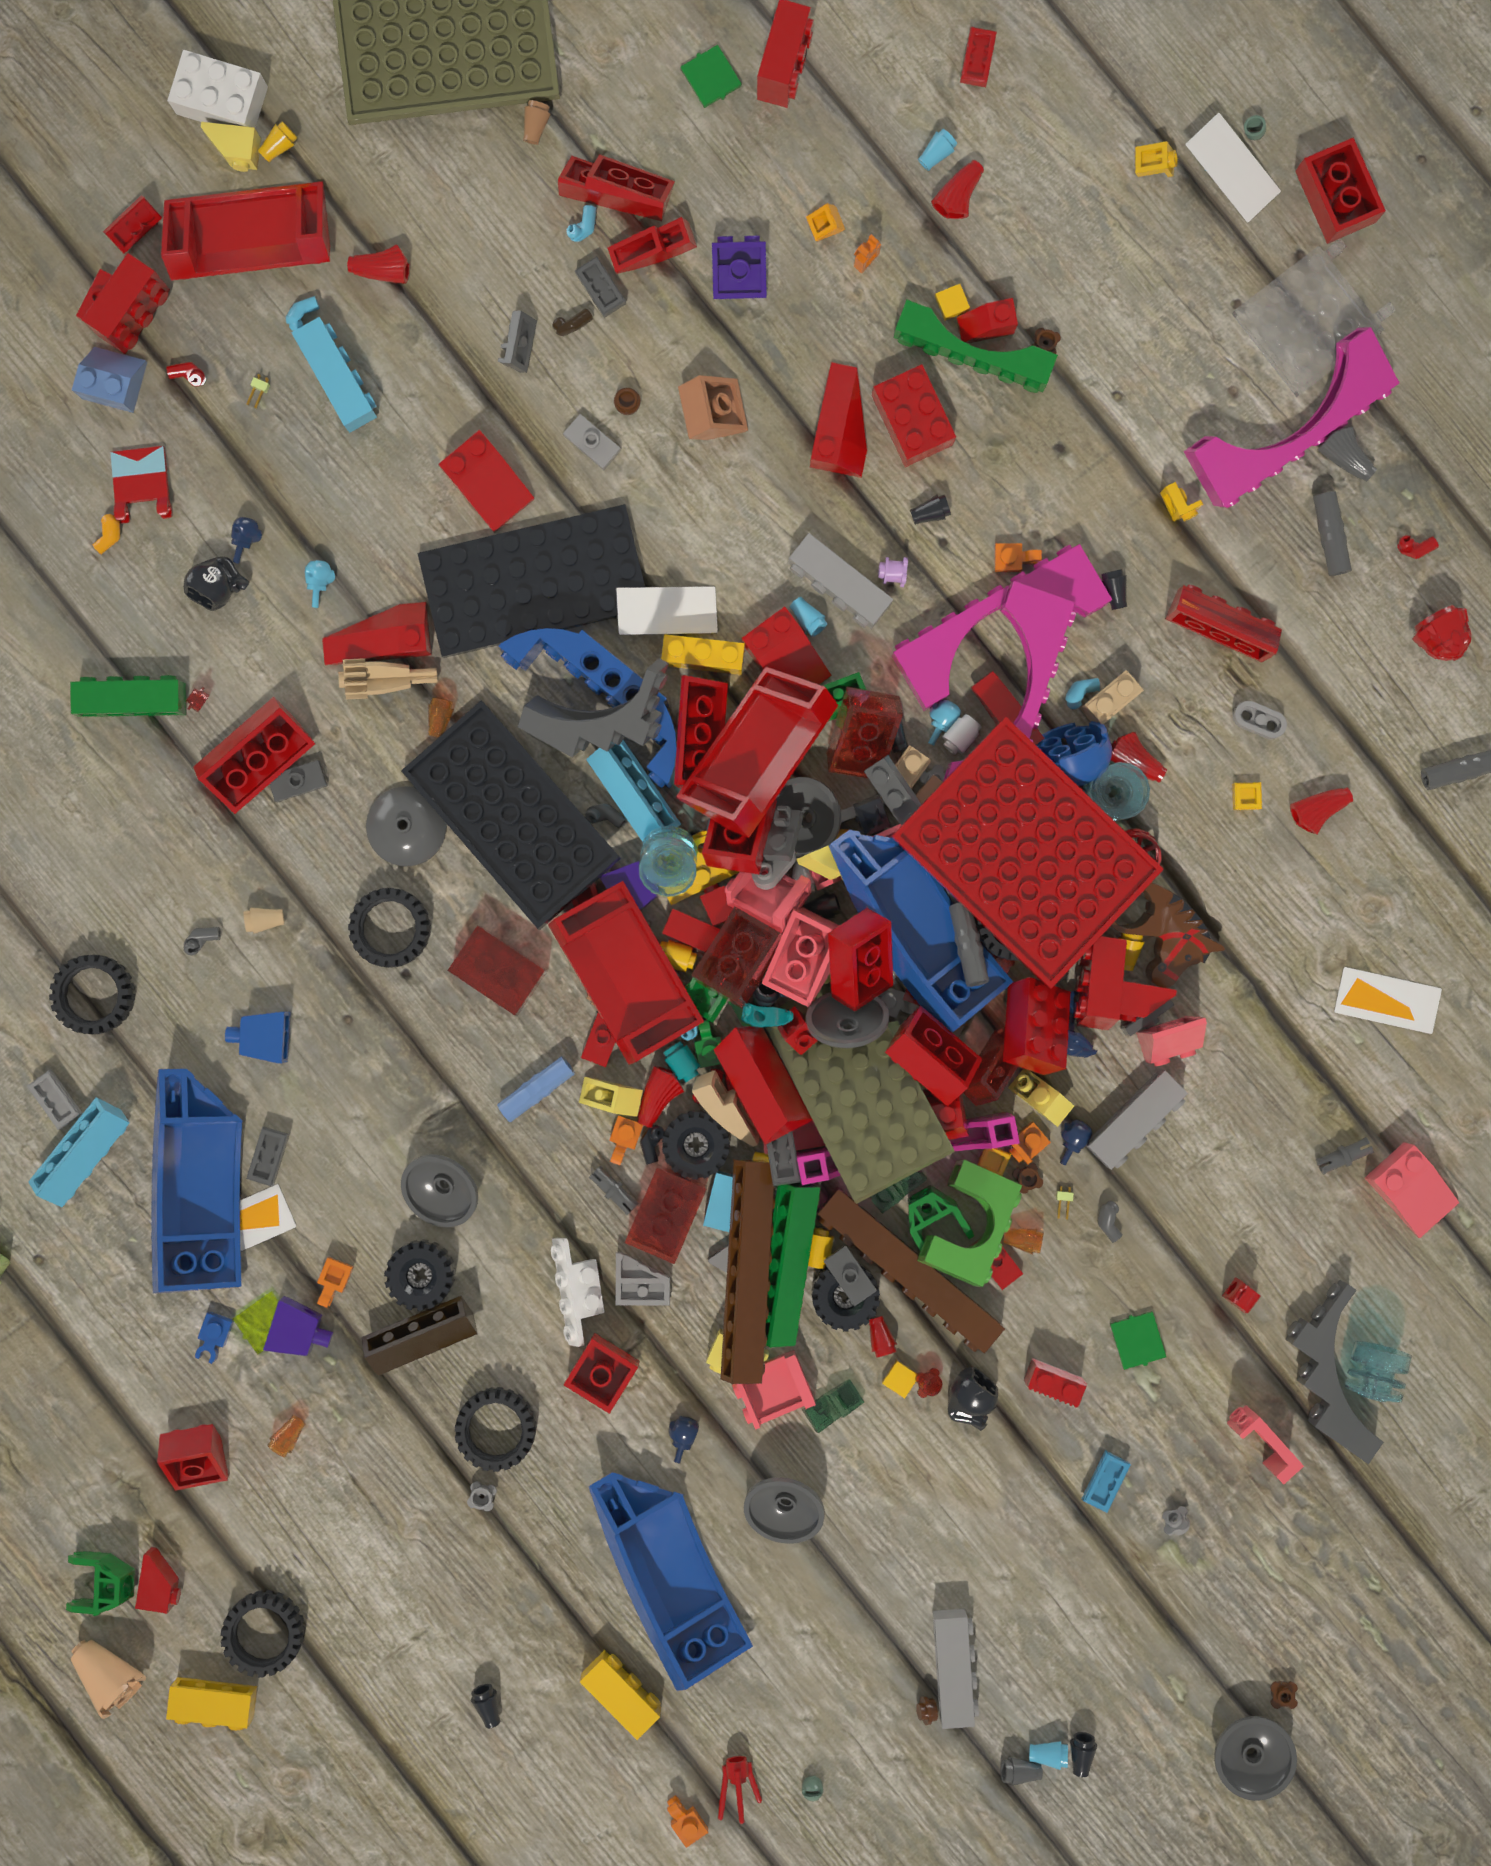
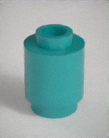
M681 1041L663 1052L666 1056L665 1061L678 1081L684 1079L685 1082H688L699 1074L696 1069L701 1067L689 1047L687 1045L684 1046Z

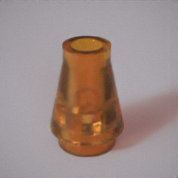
M432 697L431 703H428V735L440 737L445 732L454 708H452L453 701Z
M1009 1228L1004 1235L1003 1244L1011 1245L1033 1255V1252L1040 1254L1044 1232L1037 1231L1038 1228Z
M292 1415L269 1438L271 1441L267 1446L273 1452L285 1458L288 1453H292L306 1423L299 1417Z

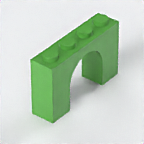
M965 1159L956 1160L947 1186L972 1196L982 1205L987 1221L985 1232L976 1244L967 1248L957 1246L935 1235H927L917 1261L973 1286L983 1287L992 1276L993 1269L991 1265L994 1258H997L1001 1252L1002 1243L1000 1242L1003 1234L1011 1226L1012 1218L1010 1216L1013 1208H1016L1021 1200L1022 1194L1020 1190L1022 1185Z

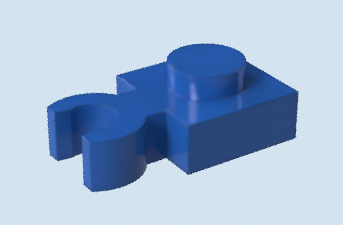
M210 1311L206 1313L197 1338L205 1342L197 1349L195 1358H201L203 1351L206 1350L211 1354L209 1363L215 1362L219 1354L217 1346L223 1348L226 1345L235 1320Z

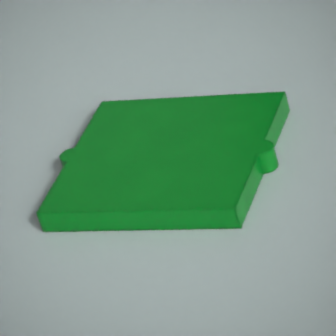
M718 45L702 54L697 53L696 58L680 67L704 108L719 99L724 100L726 95L742 86Z
M1152 1311L1137 1316L1129 1315L1127 1319L1110 1323L1124 1370L1139 1365L1147 1366L1149 1362L1166 1358Z

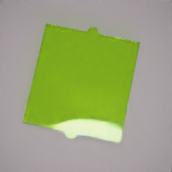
M272 1291L233 1318V1321L243 1333L242 1338L248 1340L257 1355L264 1351L263 1348L279 1301Z

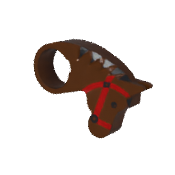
M1153 882L1143 891L1145 899L1148 900L1145 906L1147 911L1143 912L1142 916L1131 924L1120 925L1114 922L1110 926L1124 934L1156 937L1154 944L1155 958L1148 963L1145 974L1148 980L1162 988L1174 985L1189 966L1199 964L1200 962L1205 963L1211 952L1225 950L1224 946L1211 940L1202 920L1181 898Z

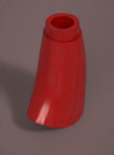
M972 160L960 169L932 199L931 204L933 208L947 219L969 217V201L984 172L983 166L978 161Z
M396 244L382 252L349 256L347 269L349 273L360 277L406 284L409 278L410 264H408L407 258Z
M1136 732L1118 737L1116 741L1112 742L1111 761L1151 781L1159 783L1164 778L1167 768L1163 767L1143 747Z
M1348 787L1325 791L1290 804V812L1296 825L1318 835L1323 824L1332 815L1353 802V795Z
M653 1066L639 1107L637 1120L639 1124L652 1128L653 1123L657 1121L666 1105L673 1098L685 1092L671 1070L661 1066Z

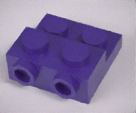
M759 235L744 236V241L733 242V236H718L717 242H712L713 299L767 298L766 241H760Z

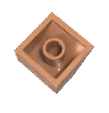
M699 375L678 386L689 439L711 440L748 431L737 379Z

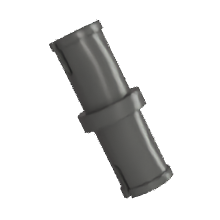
M1365 1137L1346 1147L1343 1145L1337 1147V1151L1317 1158L1316 1163L1320 1166L1329 1162V1165L1320 1168L1321 1173L1325 1175L1341 1166H1351L1353 1161L1373 1154L1374 1151L1372 1146L1360 1150L1361 1147L1370 1144L1369 1140Z
M599 1166L590 1175L589 1179L606 1194L604 1197L607 1200L611 1199L626 1216L639 1204L622 1188L623 1184L620 1181L617 1183L602 1166Z

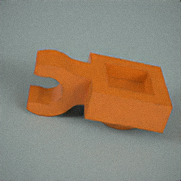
M995 543V572H1022V564H1037L1042 561V550L1022 551V543Z
M618 1115L609 1140L617 1143L610 1162L621 1165L627 1147L635 1150L643 1125Z
M331 1257L326 1259L317 1281L318 1284L324 1286L317 1304L328 1308L333 1301L335 1291L344 1292L354 1266Z
M676 1795L667 1801L669 1805L667 1810L672 1818H674L671 1821V1827L686 1848L708 1833V1826L694 1806L686 1810Z

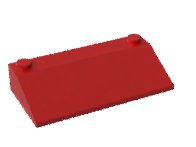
M323 181L164 200L161 257L171 281L330 262V237Z
M765 667L676 797L725 828L749 838L839 705L826 687Z
M624 881L558 916L548 924L628 1065L639 1061L704 1022Z

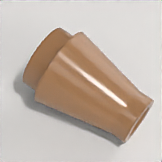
M529 100L528 106H525L523 141L539 145L540 137L551 115L547 104Z

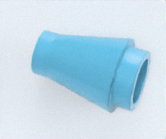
M945 129L935 132L926 149L918 158L919 163L929 171L933 166L955 152L956 140Z
M802 597L797 598L791 603L790 609L795 614L805 634L815 637L827 626L825 616Z
M1061 1741L1036 1745L1030 1744L1029 1762H1036L1061 1770V1767L1068 1768V1745L1061 1744Z

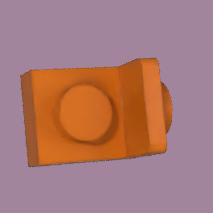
M1032 1121L1018 1133L1020 1143L1011 1145L1012 1148L1009 1152L1019 1163L1023 1160L1029 1165L1032 1162L1031 1159L1051 1142Z

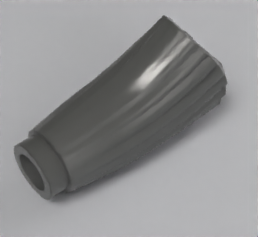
M1354 427L1330 432L1326 436L1327 439L1319 445L1317 449L1340 468L1367 482L1377 470L1358 445Z

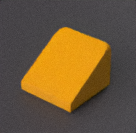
M826 203L806 216L817 242L845 230L835 205Z

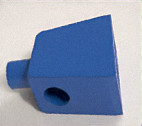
M290 1012L241 1017L240 1027H226L225 1041L226 1043H239V1055L274 1063H287Z

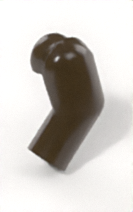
M585 308L568 321H565L563 317H558L552 323V327L556 330L557 335L564 337L584 327L593 320L591 312Z

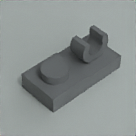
M522 311L512 312L508 342L501 344V348L506 351L505 358H498V362L513 368L519 373H527L537 320Z
M789 806L777 807L763 852L766 861L792 862L803 819L801 810H791Z

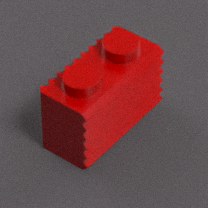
M1032 1358L1024 1378V1382L1029 1390L1033 1389L1034 1392L1038 1391L1039 1394L1043 1393L1044 1396L1048 1395L1049 1398L1053 1397L1054 1400L1058 1399L1059 1402L1063 1401L1065 1404L1068 1403L1075 1408L1079 1407L1087 1387V1383L1082 1377Z

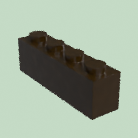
M458 1296L365 1335L361 1339L364 1358L377 1376L478 1333L473 1312L463 1297Z

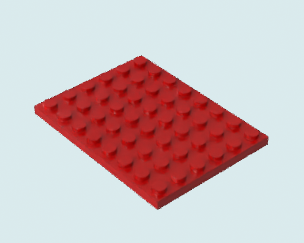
M1004 717L891 836L1049 989L1054 987L1164 870L1007 717Z

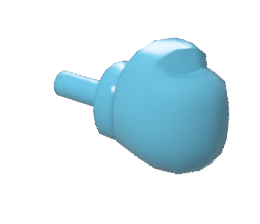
M316 560L310 561L305 566V580L307 589L313 590L312 607L319 608L320 591H326V586L335 580V574L327 562Z
M942 700L939 704L934 703L930 709V717L934 719L931 725L935 726L936 729L928 743L933 746L941 732H947L960 717V708L951 701Z

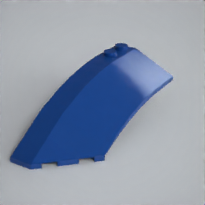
M848 830L829 845L844 884L858 913L869 908L891 921L893 971L919 1005L947 1029L954 1032L1013 983L1012 979L983 946V956L989 982L979 986L967 987L949 910L953 903L941 884L893 838L879 835L871 837L861 835L859 831Z
M188 1069L158 1070L153 1132L151 1196L153 1294L242 1287L240 1158L243 1121L224 1106L223 1102L215 1094L195 1079V1076Z
M614 1472L588 1486L606 1541L626 1590L676 1691L688 1689L753 1647L706 1554L683 1494L670 1492L639 1480L635 1481Z

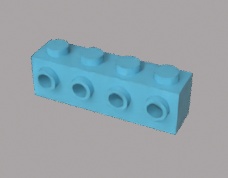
M318 317L291 332L348 432L351 433L377 418L373 411L377 405L369 392L364 395L360 388L364 383L357 370L351 371L348 367L347 362L351 360L344 347L338 348L335 344L334 339L338 337L330 323L325 325L321 318Z
M624 740L620 745L615 744L608 752L598 748L586 759L646 848L662 840L681 825Z
M96 1097L28 1181L35 1195L63 1207L74 1196L77 1188L85 1178L91 1175L93 1168L101 1158L107 1155L117 1138L125 1132L130 1122L122 1110Z

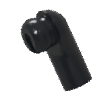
M653 1125L652 1128L649 1127L640 1139L646 1165L659 1161L655 1147L665 1134L661 1126Z

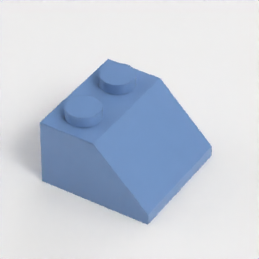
M94 347L79 363L72 391L83 400L134 413L147 361Z

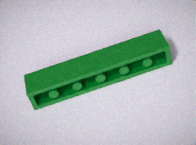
M801 1181L777 1187L772 1219L773 1235L770 1242L772 1261L769 1265L768 1278L770 1280V1289L767 1293L769 1313L765 1326L766 1346L770 1348L796 1345L821 1188L813 1184L802 1185Z

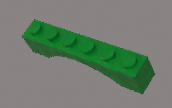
M907 299L893 337L898 339L897 341L904 346L912 347L914 345L922 348L923 352L928 355L937 356L939 354L947 357L948 361L953 364L969 365L977 373L996 375L1000 381L1008 384L1018 383L1023 385L1025 390L1032 393L1044 392L1058 356L1035 346L1008 352L988 351L973 347L950 333L938 320L932 308Z

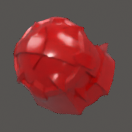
M1451 605L1437 611L1414 627L1415 634L1412 640L1434 659L1443 661H1456L1464 656L1463 654L1471 642V629L1468 625L1467 609Z

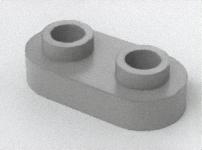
M1244 701L1237 705L1233 711V720L1238 727L1266 739L1280 737L1287 727L1286 719L1281 713L1253 701ZM1243 711H1247L1250 714L1249 720L1243 719ZM1268 721L1274 724L1273 731L1267 728Z
M795 850L792 862L766 861L763 857L760 874H752L755 885L764 890L775 887L795 863ZM764 870H768V871H769L768 874H766V875H761V872H762V871H764Z

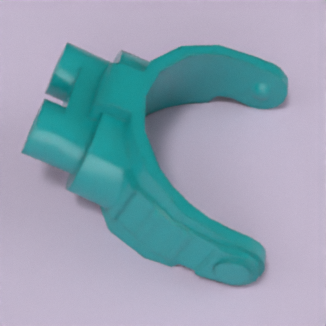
M744 1003L741 1019L744 1023H749L755 1027H775L792 1021L793 1012L777 1007H759L750 1003Z

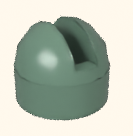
M1254 115L1246 120L1244 131L1250 140H1260L1264 136L1266 122L1263 117Z
M809 1776L802 1782V1794L808 1801H817L823 1794V1783L816 1776ZM818 1790H819L818 1793H807V1792H806V1791H811V1792H813V1791H818Z

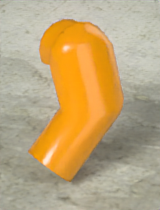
M106 514L102 517L103 536L92 544L100 554H103L120 539V523L112 514Z

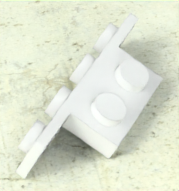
M554 1238L552 1239L551 1255L557 1270L555 1281L560 1289L561 1299L559 1307L564 1315V1336L569 1345L584 1346L581 1319L604 1313L596 1259H590L572 1264L568 1239Z

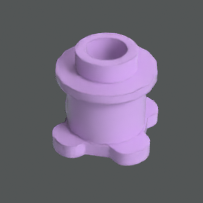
M886 557L885 562H880L878 578L883 579V584H886V582L900 583V587H904L907 578L908 558L904 557L903 561H893Z

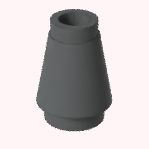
M1008 1757L1007 1760L1001 1761L1000 1772L1003 1783L1014 1786L1042 1779L1043 1770L1042 1765L1039 1763Z

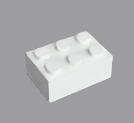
M183 50L167 101L177 115L196 121L255 128L268 86L259 72Z

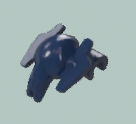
M1075 990L1070 994L1067 1055L1086 1058L1095 1055L1097 1050H1093L1091 1043L1081 1033L1074 1031L1076 1018L1073 1017L1075 1004L1073 998L1079 993Z

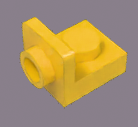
M1167 141L1135 147V174L1138 177L1165 173L1167 177L1174 176V167L1178 165L1176 150H1173Z
M1176 482L1166 486L1160 492L1173 521L1182 518L1185 522L1198 515L1197 510L1204 505L1202 500H1199L1187 506L1186 494L1181 487L1178 488Z

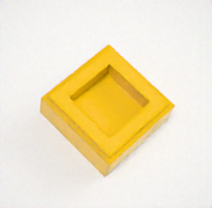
M961 284L935 293V299L944 321L970 310Z
M1261 782L1232 784L1233 810L1262 809Z
M999 1148L983 1149L977 1165L1003 1176L1011 1154Z
M896 1359L883 1379L882 1384L905 1399L919 1378V1374Z

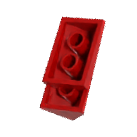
M600 154L595 163L571 156L558 178L559 196L662 222L675 181Z
M735 1027L714 1049V1053L725 1070L730 1084L764 1145L813 1121L763 1027Z

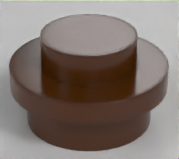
M622 388L615 394L614 405L619 413L632 415L638 411L641 400L637 391L632 388Z
M921 1697L920 1703L916 1705L918 1719L922 1720L926 1726L931 1725L933 1721L938 1719L936 1702L933 1698Z

